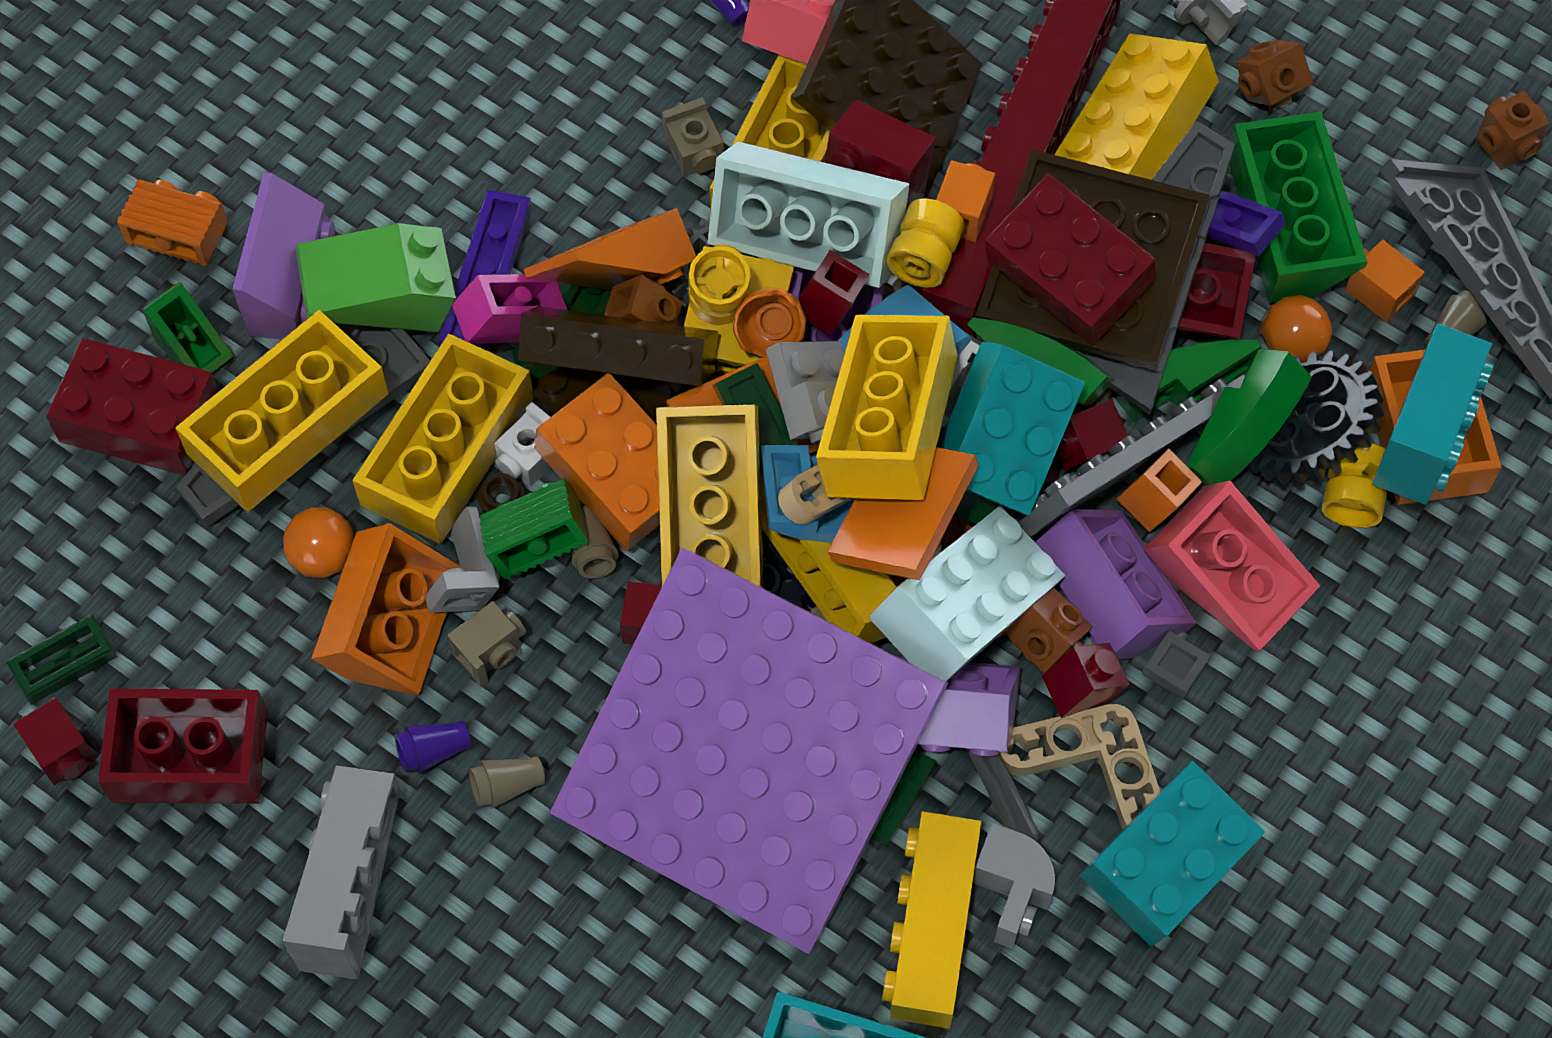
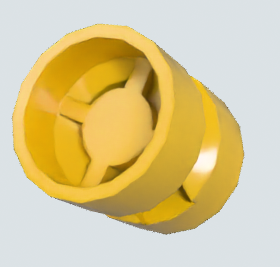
M924 198L910 203L900 226L901 234L894 239L887 255L886 263L891 272L904 282L914 286L929 288L941 284L952 258L951 254L955 252L965 228L961 215L949 205L937 200Z
M715 246L698 253L692 261L689 270V302L696 316L704 322L724 325L734 321L736 308L750 291L751 275L749 265L744 257L733 248Z
M1371 443L1370 448L1357 447L1354 450L1358 457L1356 462L1346 458L1340 461L1342 472L1337 473L1329 467L1328 477L1330 480L1326 483L1321 511L1331 521L1353 528H1368L1376 526L1382 521L1387 492L1383 488L1372 485L1385 449Z

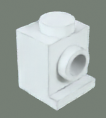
M533 402L526 407V413L494 443L497 456L495 462L498 468L503 473L515 478V480L517 478L521 479L529 487L551 468L534 449L536 428L548 420L550 416ZM528 441L532 443L529 446H524Z

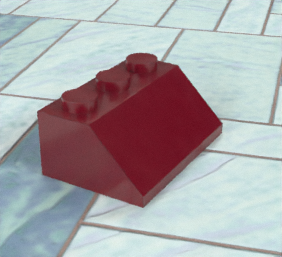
M1205 243L1178 329L1239 340L1256 255L1240 249Z

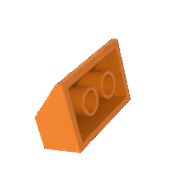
M390 523L357 531L311 659L348 680L409 695H419L447 613H429L425 595L442 572L462 567Z

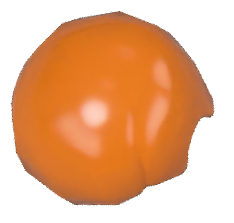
M765 287L748 293L736 308L733 332L740 348L744 352L765 357L767 356L766 348L778 342H801L804 338L807 316L799 300L794 295L776 287Z
M1303 295L1283 297L1269 307L1262 318L1258 331L1259 335H1263L1269 350L1289 351L1292 356L1296 355L1301 363L1307 362L1311 351H1315L1317 356L1323 354L1333 335L1331 321L1325 309L1313 298Z
M311 507L296 514L286 527L283 536V550L288 563L305 577L324 579L340 572L344 568L354 540L353 528L343 515L330 508Z

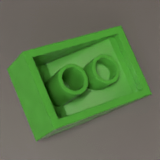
M397 223L298 243L295 248L307 319L320 310L333 323L439 332L456 298L441 228Z

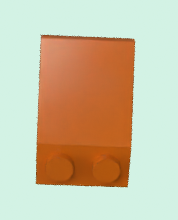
M678 208L622 227L523 270L526 278L611 291L613 286L641 274L659 284L684 275L681 266L692 262L696 254Z

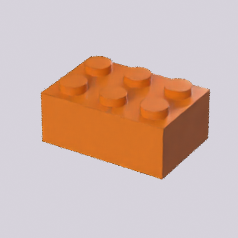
M1425 350L1374 356L1369 371L1375 377L1379 390L1384 397V401L1380 405L1385 416L1376 419L1381 429L1378 433L1379 441L1384 449L1387 447ZM1481 396L1473 422L1463 440V449L1454 470L1450 474L1443 492L1434 489L1429 501L1488 493L1502 468ZM1394 493L1397 505L1417 502Z
M607 373L536 428L534 449L561 479H566L583 504L618 543L628 551L660 525L657 425L610 373Z

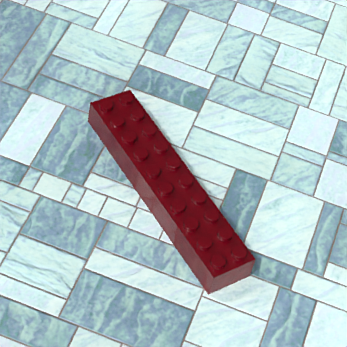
M1046 0L1043 10V16L1046 19L1043 25L1036 24L1033 28L1028 43V49L1031 50L1028 59L1021 57L1017 63L1012 82L1016 83L1013 92H1004L997 110V117H1000L997 127L991 125L988 127L981 146V151L985 152L981 162L976 160L972 162V164L979 165L985 170L995 173L992 200L977 241L975 243L960 238L955 252L951 254L952 258L941 284L929 288L916 286V292L945 316H949L954 324L974 338H976L977 333L967 324L973 317L976 318L975 314L992 264L987 259L985 239L1010 214L1031 149L1055 155L1063 142L1120 13L1122 0Z

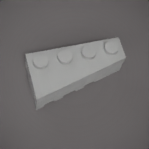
M336 766L331 782L326 781L323 786L320 803L322 813L318 826L313 830L308 859L283 937L287 953L290 954L299 971L359 980L401 792L395 774Z

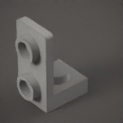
M476 506L465 507L451 528L453 542L462 568H453L442 572L425 595L429 613L479 611L484 608L499 588V572L483 550L485 548L482 539L483 534L480 530L482 529L480 525L481 520Z

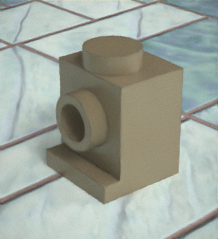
M703 97L663 111L664 138L683 176L685 177L696 172L704 173L716 167V158L724 152V142L706 109Z
M492 601L450 632L447 638L452 655L482 688L489 683L488 671L492 668L499 669L504 667L515 657L517 650L521 647L519 638L526 634V629L512 611L508 610L506 613H503Z

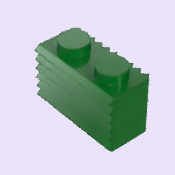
M565 478L557 482L546 483L532 493L514 501L503 502L496 509L479 516L482 528L480 530L483 534L482 539L485 548L483 550L494 567L505 579H510L512 575H519L520 571L527 572L529 567L536 568L537 563L544 564L546 560H553L554 556L561 557L563 552L570 553L571 549H578L580 545L586 546L589 542L581 500Z

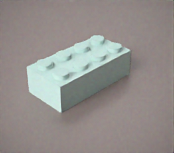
M736 142L716 158L707 244L732 246L745 254L769 258L773 261L812 271L817 270L828 251L832 250L870 274L864 284L879 288L893 274L887 266L886 259L894 239L901 234L900 226L906 213L909 183Z
M1000 505L929 562L920 580L908 578L901 583L868 618L910 664L947 682L997 639L1030 606L1051 588L1055 587L1066 575L1054 564L1051 557L1043 552L1028 536L1020 524Z

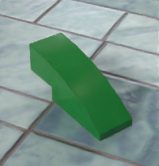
M974 317L967 324L985 342L1007 346L1084 381L1085 384L1078 398V402L1081 405L1090 407L1115 380L1095 362L1081 353L1035 331L1001 321Z
M1256 339L1222 340L1198 343L1171 350L1151 412L1169 401H1172L1177 407L1192 396L1197 403L1202 401L1203 398L1200 393L1219 379L1223 378L1226 384H1229L1243 374H1247L1258 350L1262 346ZM1115 391L1113 392L1115 400L1134 423L1148 415V413Z
M1259 349L1241 387L1224 388L1187 467L1205 486L1231 481L1265 448L1279 431L1299 402L1312 376L1289 351Z

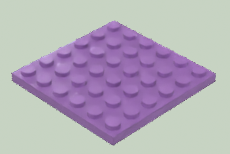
M681 548L549 813L805 953L811 954L822 936L948 683L686 548Z

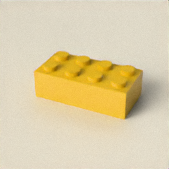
M1129 33L1055 155L1152 180L1191 129L1219 82L1207 44Z
M778 55L732 145L736 142H742L825 163L830 131L792 99L807 64ZM714 180L710 186V210L712 205Z
M318 310L175 428L186 454L248 513L384 399L389 392L382 367L324 313Z
M855 315L816 455L827 497L924 500L958 358L949 316Z
M448 334L352 480L360 506L442 544L497 457L494 443L523 416L526 407L533 400L530 371L454 335Z
M758 405L656 408L662 586L681 548H686L764 588Z

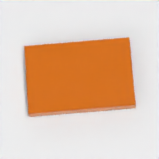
M936 447L924 500L856 498L827 551L831 561L920 580L979 466L975 454Z

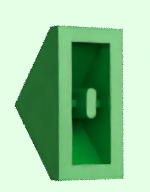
M181 282L175 284L142 309L155 342L176 363L214 372L233 357L231 351Z

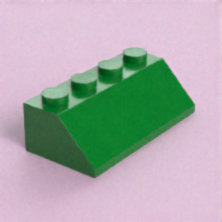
M1322 112L1235 124L1230 142L1235 144L1230 167L1239 197L1282 212L1285 226L1259 256L1256 255L1269 303L1278 302L1283 297L1303 295L1314 297L1365 268L1368 261Z

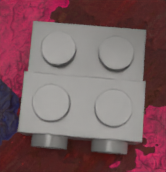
M841 341L778 342L766 348V353L790 440L810 439L812 445H819L845 354Z

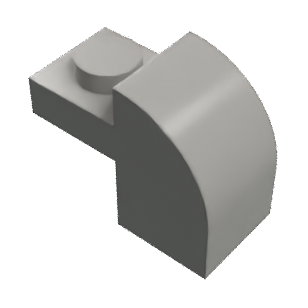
M991 823L975 867L972 883L1008 896L997 927L995 943L1013 949L1018 933L1028 937L1037 907L1045 910L1049 908L1055 886V874L1048 854L1035 840L1020 832Z

